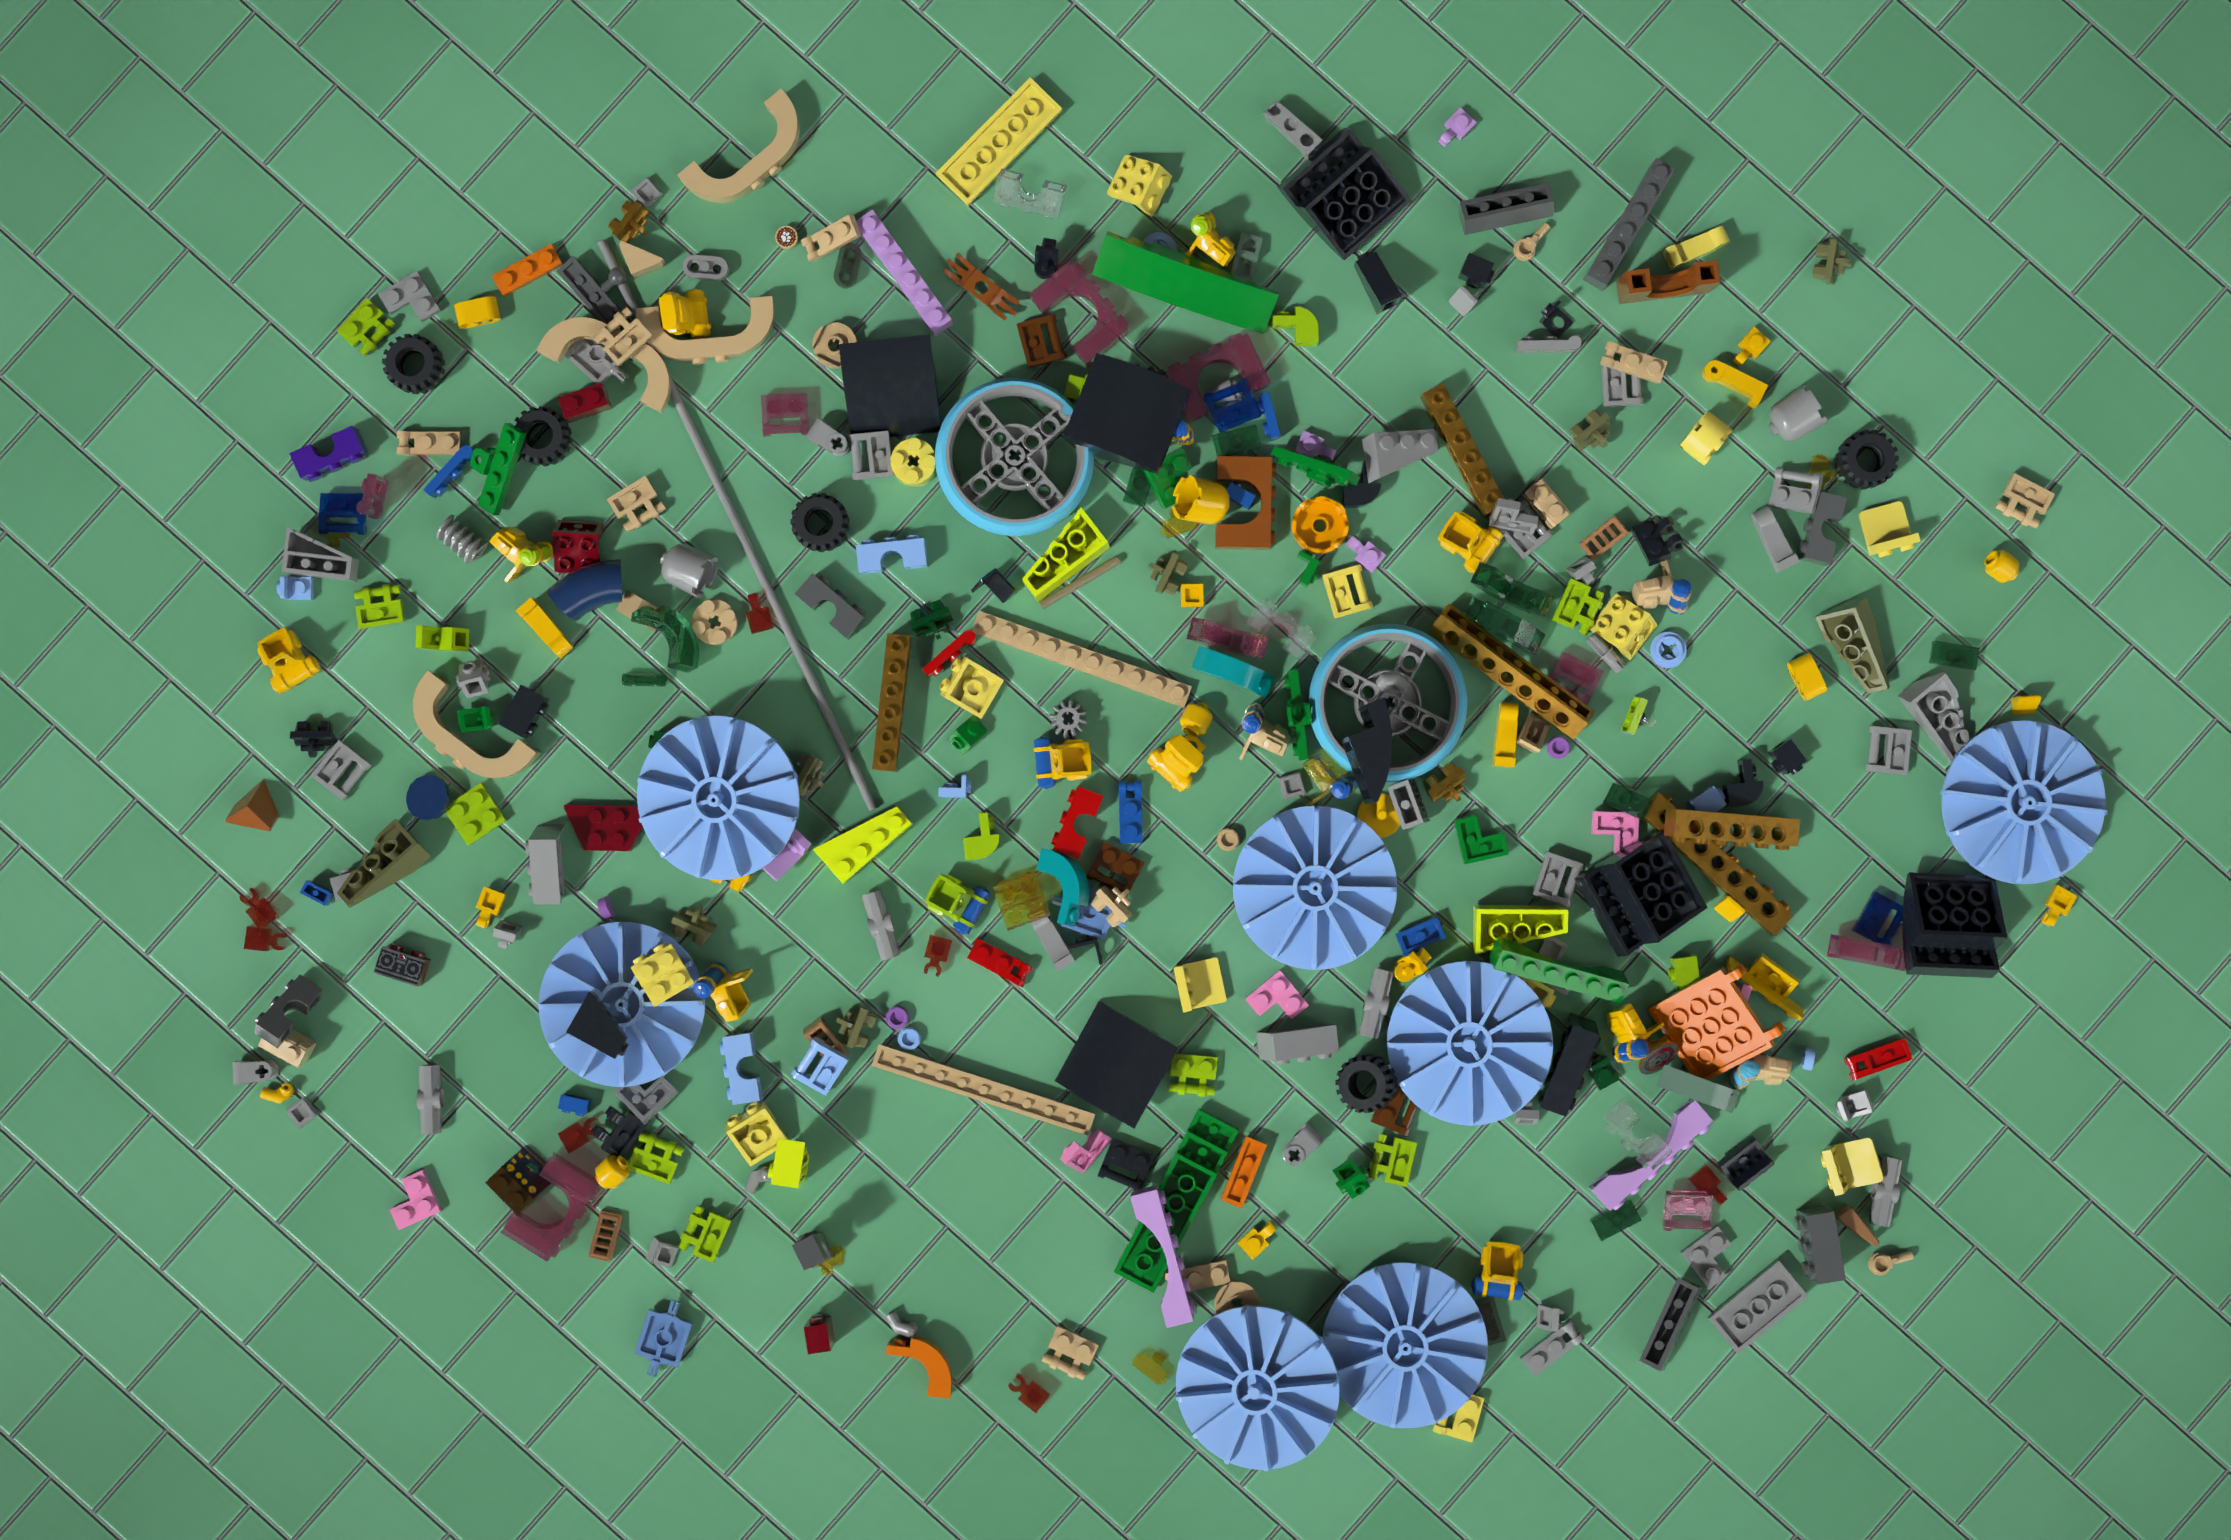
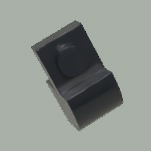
M1365 460L1362 462L1361 483H1358L1357 486L1348 483V486H1343L1342 506L1344 508L1365 507L1374 501L1380 491L1381 484L1372 482L1368 484Z
M1751 759L1737 761L1740 783L1722 785L1723 793L1726 797L1724 801L1727 804L1725 808L1749 805L1761 795L1763 781H1754L1757 772L1756 766L1752 763Z

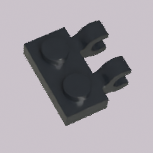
M1670 516L1663 518L1656 525L1653 520L1632 527V534L1649 566L1671 559V552L1683 549L1681 544L1683 539L1679 533L1670 536L1665 542L1662 538V535L1674 532L1672 527L1674 522Z
M610 1105L605 1112L607 1114L606 1117L617 1125L609 1133L603 1127L596 1124L591 1132L595 1138L603 1142L600 1146L603 1151L610 1155L623 1157L645 1129L647 1123L644 1125L629 1110L623 1115Z

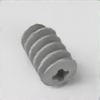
M451 514L439 527L436 538L440 541L444 540L443 544L450 546L452 552H457L458 557H464L465 563H472L484 553L488 544L480 546L482 541L480 537L474 541L475 533L471 532L467 535V526L459 529L461 521L458 520L452 523L454 515Z

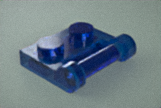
M1247 378L1239 380L1238 384L1215 393L1209 392L1204 394L1205 402L1219 433L1259 418L1262 415ZM1243 392L1245 396L1220 407L1216 405L1217 401Z
M320 493L319 534L353 532L358 535H366L367 494ZM328 518H357V523H328Z
M1873 891L1851 931L1886 950H1890L1892 946L1891 941L1902 923L1903 906ZM1891 909H1893L1897 913L1884 937L1880 938L1877 935Z

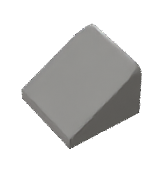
M1461 286L1449 299V303L1462 316H1465L1478 302L1464 286Z
M654 1237L646 1259L652 1264L672 1268L679 1246Z

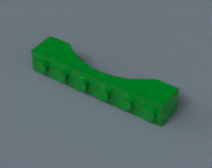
M1497 937L1489 956L1495 970L1617 1003L1622 1002L1629 986L1623 971L1605 966L1585 967L1564 963L1541 955L1517 942Z

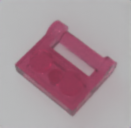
M806 393L761 395L763 437L771 436V434L786 433L807 435L809 423ZM800 417L801 424L770 425V419Z
M367 474V479L365 478L362 483L363 499L357 504V511L359 513L368 515L372 519H379L381 517L388 480L375 474Z
M1561 652L1549 678L1556 682L1560 676L1586 688L1583 695L1558 683L1584 704L1588 705L1604 671L1572 655Z
M1666 1191L1663 1230L1702 1229L1703 1232H1710L1712 1192ZM1672 1215L1702 1216V1220H1672Z

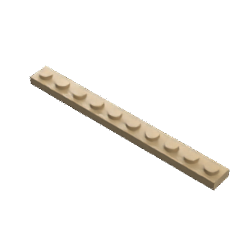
M978 611L972 628L975 634L1182 708L1185 707L1192 686L982 611Z
M882 1044L878 1045L872 1063L873 1067L1087 1136L1095 1116L1093 1112Z

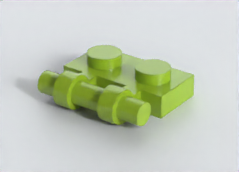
M366 298L337 329V332L353 347L362 342L364 345L358 351L366 357L370 351L373 352L377 348L376 345L384 336L387 337L391 333L390 329L395 323L388 318L382 324L380 320L386 314ZM376 327L378 330L370 338H367L366 335Z
M1570 578L1551 620L1570 629H1573L1575 623L1578 622L1582 624L1578 632L1587 636L1589 629L1594 626L1595 621L1593 620L1598 609L1601 610L1605 594L1596 591L1592 598L1588 596L1591 589L1590 586ZM1584 603L1590 606L1586 616L1580 615Z
M389 583L383 584L382 587L378 588L363 587L362 590L354 591L355 600L363 599L364 605L355 606L358 629L405 622L402 600H393V594L401 593L400 584L391 585ZM373 597H384V602L373 603Z
M1176 1053L1171 1062L1170 1076L1179 1077V1083H1169V1092H1178V1095H1185V1093L1198 1094V1097H1205V1095L1214 1096L1215 1087L1206 1086V1079L1216 1080L1218 1057ZM1186 1077L1199 1078V1085L1186 1084Z
M641 1132L638 1140L646 1143L645 1148L635 1147L627 1168L670 1185L679 1162L671 1160L672 1154L682 1156L684 1147L676 1145L677 1142L671 1140L668 1142L657 1138L658 1135L651 1133L649 1135ZM653 1147L665 1150L664 1156L653 1153Z
M1379 1133L1378 1140L1375 1141L1373 1147L1375 1149L1373 1161L1369 1163V1178L1377 1180L1380 1171L1386 1173L1384 1182L1407 1187L1417 1142L1394 1137L1393 1144L1388 1145L1386 1144L1388 1135ZM1384 1151L1390 1153L1388 1165L1381 1164Z
M696 1205L694 1212H691L688 1218L690 1221L686 1231H683L680 1239L682 1240L679 1248L687 1251L689 1244L695 1245L693 1255L714 1263L732 1220L713 1211L710 1212L707 1219L703 1218L702 1214L705 1208ZM701 1225L704 1228L698 1238L694 1236L697 1226Z

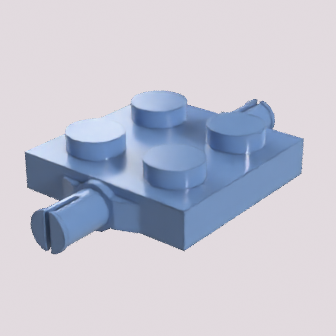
M1089 887L1088 906L1080 905V916L1075 923V927L1063 924L1061 926L1104 940L1107 930L1111 926L1106 918L1113 911L1107 905L1100 912L1097 911L1091 903L1097 896L1096 892L1098 890ZM1054 895L1053 899L1062 901L1063 897ZM1052 901V904L1061 906L1062 902ZM1120 923L1117 926L1125 928L1126 924Z
M672 1299L668 1312L648 1310L634 1354L646 1357L651 1361L647 1373L649 1376L651 1374L652 1377L657 1376L660 1364H668L677 1368L680 1365L693 1322L681 1319L676 1315L680 1305L679 1301Z

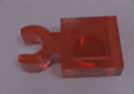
M250 888L249 890L253 894L251 899L246 900L243 895L239 897L245 905L250 906L246 913L255 925L262 930L277 919L279 915L265 897L259 900L258 892Z
M247 926L244 949L267 952L271 946L275 950H285V946H279L277 940L278 938H287V934L277 933L272 936V929Z
M930 934L924 957L931 959L924 967L925 974L928 973L929 967L934 966L937 969L936 976H940L942 972L940 961L947 962L952 940Z
M595 1117L586 1120L583 1127L577 1122L558 1133L568 1153L590 1142L587 1135H593L590 1123L596 1120Z
M1017 1373L1015 1377L1020 1380V1385L1015 1386L1010 1382L1008 1387L1013 1392H1020L1021 1395L1018 1397V1400L1037 1413L1050 1396V1393L1034 1380L1027 1384L1024 1376Z

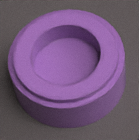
M1555 736L1547 742L1546 750L1552 758L1561 759L1568 755L1570 744L1566 738Z
M605 896L598 899L597 905L601 916L605 920L614 918L616 913L610 898Z
M901 1006L892 1007L886 1014V1022L893 1029H901L909 1021L908 1011Z

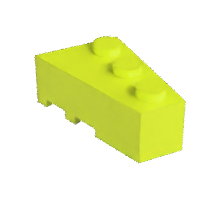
M778 1138L775 1159L770 1164L768 1178H772V1185L799 1188L806 1181L809 1154L807 1147H805V1142Z

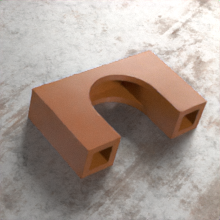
M1718 261L1696 262L1686 270L1665 275L1651 276L1649 268L1626 271L1616 282L1619 304L1708 294L1720 283Z
M1217 456L1216 482H1243L1251 485L1260 496L1261 509L1257 517L1248 523L1216 524L1215 549L1270 550L1271 544H1275V531H1271V522H1275V508H1271V499L1276 497V486L1272 485V477H1276V463H1272V457Z

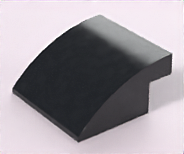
M1343 128L1277 187L1314 232L1343 260H1346L1412 201L1372 147L1363 146L1350 128Z
M930 334L839 344L842 378L851 434L888 431L889 437L939 432L941 417Z
M1096 353L1063 437L1070 443L1090 448L1101 459L1159 474L1191 394V389L1140 366Z
M1384 698L1360 707L1358 710L1366 730L1341 740L1365 804L1374 803L1379 800L1391 764L1392 729Z
M1664 829L1627 846L1574 878L1618 957L1628 956L1643 944L1659 943L1708 908L1670 838L1664 836Z
M1909 872L1905 885L1902 915V939L1906 974L1993 978L2000 971L1996 949L2008 938L1996 879L1978 875Z
M1098 1001L1055 1081L1095 1107L1135 1129L1179 1047L1158 1036V1033Z

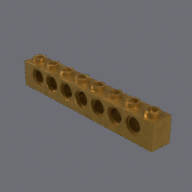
M1448 603L1429 628L1428 632L1436 639L1443 642L1453 652L1466 659L1472 666L1478 668L1491 680L1498 683L1507 692L1513 694L1527 707L1533 709L1546 721L1552 723L1573 740L1591 720L1595 712L1593 709L1450 603Z
M1655 792L1636 813H1639V816L1658 832L1664 829L1665 822L1661 819L1662 811L1677 808L1671 804L1673 800L1666 793L1660 794ZM1692 822L1689 824V830L1691 831L1693 828ZM1668 836L1674 848L1727 896H1731L1744 907L1745 912L1770 935L1776 936L1794 916L1789 912L1790 906L1783 900L1778 902L1772 896L1774 892L1765 884L1761 886L1756 881L1757 876L1748 869L1743 870L1739 866L1741 862L1734 855H1727L1722 850L1723 845H1714V840L1707 839V844H1704V850L1698 853L1695 850L1693 838H1686V842L1672 841V837ZM1714 856H1718L1721 859V865L1718 868H1714L1711 864ZM1732 871L1738 875V879L1734 884L1728 880V876ZM1748 887H1752L1755 892L1751 899H1748L1745 895ZM1765 902L1771 905V911L1767 915L1762 911V906Z

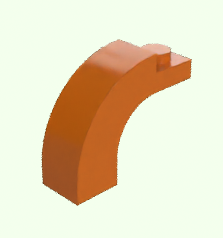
M918 1335L912 1336L910 1343H906L907 1340L894 1338L893 1341L888 1342L886 1354L912 1357L919 1360L925 1366L929 1375L927 1396L950 1399L953 1382L951 1366L944 1352L935 1343Z

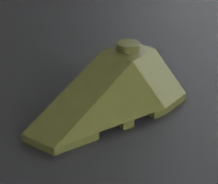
M1866 597L1846 601L1815 617L1824 639L1828 643H1832L1838 651L1837 655L1839 658L1847 662L1852 669L1851 673L1867 693L1890 688L1875 619Z
M396 819L374 839L375 845L369 853H364L362 856L363 862L359 868L350 873L338 890L337 894L349 908L412 874L431 857Z

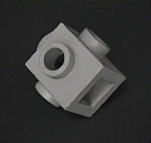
M481 659L459 664V674L456 675V681L459 688H462L466 699L489 693L488 681L491 680L489 668L484 667Z

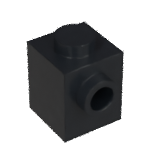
M1469 253L1458 278L1466 281L1465 284L1471 288H1483L1486 283H1491L1495 273L1494 270H1491L1494 263Z
M1785 739L1767 752L1773 760L1771 764L1778 773L1782 772L1783 775L1789 773L1792 775L1803 769L1802 764L1807 761L1792 739Z

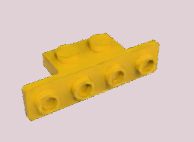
M1764 953L1757 958L1749 969L1744 966L1747 972L1740 979L1745 981L1746 985L1751 986L1753 991L1763 994L1769 1003L1781 1007L1787 1016L1796 1018L1799 1021L1803 1018L1804 1009L1787 997L1799 984L1797 977ZM1730 956L1727 959L1726 968L1729 972L1741 963Z

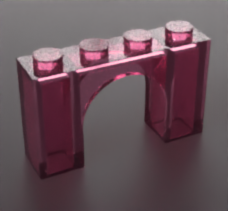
M1070 260L1029 294V298L1043 315L1047 314L1064 299L1073 296L1083 297L1094 305L1098 314L1096 325L1088 334L1072 346L1074 353L1088 367L1093 363L1096 353L1104 354L1129 333L1127 328L1129 323L1121 314L1119 316L1116 315L1113 311L1115 307L1107 297L1104 299L1098 293L1100 288L1093 280L1090 282L1084 276L1086 272L1078 262L1074 264Z
M1241 333L1230 337V342L1224 345L1217 343L1209 347V352L1203 355L1198 352L1190 356L1188 362L1183 364L1177 362L1168 367V371L1165 373L1166 378L1191 389V394L1183 411L1188 424L1209 415V409L1198 388V377L1201 371L1210 364L1226 363L1234 367L1239 373L1249 396L1270 386L1271 381L1248 333L1243 336Z
M553 1152L539 1175L565 1193L569 1203L567 1215L557 1223L541 1224L523 1213L516 1215L513 1212L500 1232L545 1261H548L551 1256L554 1258L557 1256L562 1248L559 1243L563 1237L569 1238L575 1229L572 1224L576 1218L581 1220L588 1209L585 1207L589 1199L593 1201L600 1191L598 1188L599 1184L593 1176Z

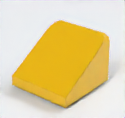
M2041 696L2012 697V714L2035 713L2041 701Z
M1723 896L1714 906V909L1729 922L1734 921L1746 911L1731 896Z

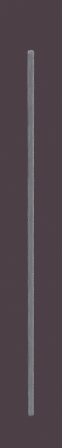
M605 239L599 241L597 244L609 269L619 267ZM625 281V283L618 285L635 320V308H638ZM671 377L670 396L869 811H872L878 807Z

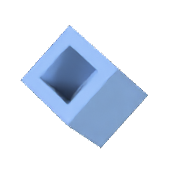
M1709 786L1687 801L1693 811L1717 812L1727 805L1724 801L1726 799L1724 793L1720 788H1715L1714 786Z

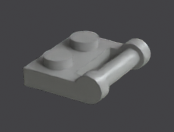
M1601 365L1603 407L1644 405V398L1641 397L1640 378L1631 375L1632 398H1627L1626 373Z
M888 431L848 435V442H851L853 459V480L893 476ZM862 440L867 442L870 472H863L860 441Z
M1777 467L1768 506L1815 514L1823 482V474L1816 472L1808 474L1789 471L1784 467ZM1785 479L1812 483L1811 489L1783 484Z
M1526 500L1522 501L1519 513L1528 512L1536 516L1528 507L1529 503ZM1539 519L1536 530L1541 536L1538 539L1533 534L1498 528L1504 535L1505 540L1522 560L1554 534L1550 529L1547 530Z
M1869 726L1871 739L1868 764L1865 766V771L1908 775L1912 730ZM1880 734L1886 735L1883 766L1877 765Z
M338 740L311 774V777L338 798L345 801L349 796L347 793L365 770H369L372 767V764L343 741ZM353 761L358 763L359 765L340 788L336 786V782Z
M1546 852L1532 895L1571 908L1573 902L1571 898L1576 886L1574 878L1579 876L1580 871H1583L1585 864ZM1566 866H1569L1572 869L1563 896L1559 897L1557 893Z

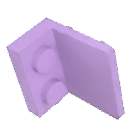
M795 828L784 849L762 869L775 881H778L808 852L811 843Z

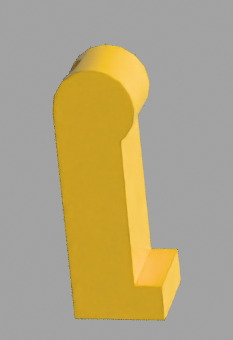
M1717 360L1708 362L1702 370V377L1705 381L1709 383L1717 382L1749 398L1746 405L1754 409L1759 405L1768 387L1767 384Z
M530 597L516 610L519 616L528 623L560 659L574 648L569 639L536 599Z
M1500 702L1491 766L1515 767L1518 703Z

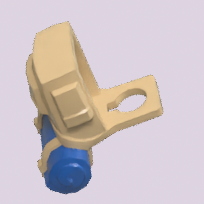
M1667 560L1660 564L1662 577L1634 583L1632 597L1635 605L1639 608L1655 609L1657 605H1668L1670 612L1682 615L1689 606V598L1692 594L1691 584L1685 579L1674 581Z
M1259 702L1251 703L1245 709V714L1242 718L1243 729L1250 734L1241 751L1240 760L1243 759L1250 742L1283 756L1291 739L1288 730L1282 725H1273L1264 719L1265 712Z

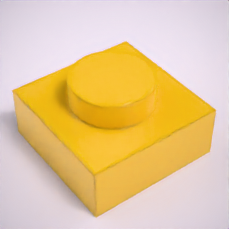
M1203 584L1180 585L1181 608L1204 607Z

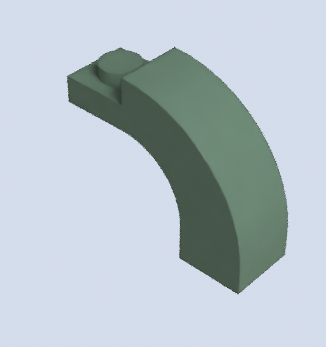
M1665 1064L1657 1086L1730 1113L1733 1112L1740 1093L1734 1089Z

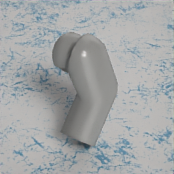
M1383 672L1376 679V684L1380 688H1385L1387 685H1395L1405 693L1411 687V684L1398 672Z
M763 1166L751 1172L745 1187L746 1192L755 1194L759 1183L772 1179L768 1178L769 1166Z
M896 1311L885 1316L893 1331L898 1335L909 1338L918 1331V1326L915 1322H909L908 1324L901 1322Z

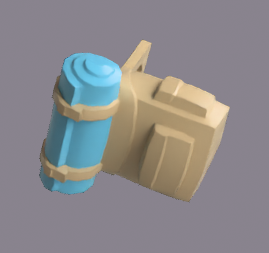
M1758 1054L1742 1062L1738 1068L1731 1072L1729 1084L1735 1090L1745 1088L1753 1080L1763 1081L1766 1085H1780L1788 1079L1792 1068V1061Z

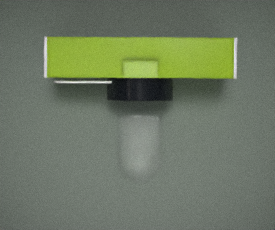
M1633 697L1621 727V732L1635 735L1638 725L1643 724L1650 728L1656 726V721L1645 716L1644 713L1648 700L1642 697Z

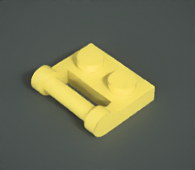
M1361 564L1322 575L1334 619L1374 608L1372 601L1369 602L1361 571H1363ZM1352 574L1361 603L1359 605L1354 604L1347 575Z
M1472 1394L1468 1402L1456 1411L1452 1428L1446 1426L1447 1417L1434 1424L1433 1431L1473 1442L1485 1398Z

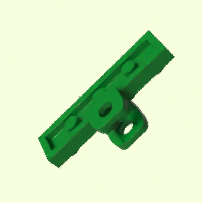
M504 423L496 448L492 447L486 450L475 448L470 460V465L474 470L482 475H487L478 506L493 516L500 515L526 436V432L511 423ZM478 456H480L481 459H482V461H481L480 464L478 463V460H477V459H478Z
M1274 446L1271 455L1277 459L1279 465L1287 468L1290 465L1296 466L1298 471L1306 473V477L1309 480L1322 486L1331 487L1330 477L1334 478L1336 483L1343 486H1348V483L1357 486L1360 479L1352 470L1339 467L1333 461L1317 456L1311 458Z
M1298 669L1288 670V675L1284 676L1285 688L1290 689L1291 698H1287L1286 710L1288 727H1290L1291 734H1295L1296 743H1292L1293 756H1298V761L1308 760L1304 725H1311L1312 718L1310 703L1301 701Z

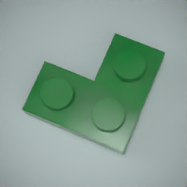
M1178 448L1166 455L1159 474L1143 470L1162 509H1166L1176 503V496H1173V492L1177 483L1174 478L1193 468L1184 448Z
M1477 815L1454 820L1463 864L1509 855L1504 832L1482 837Z

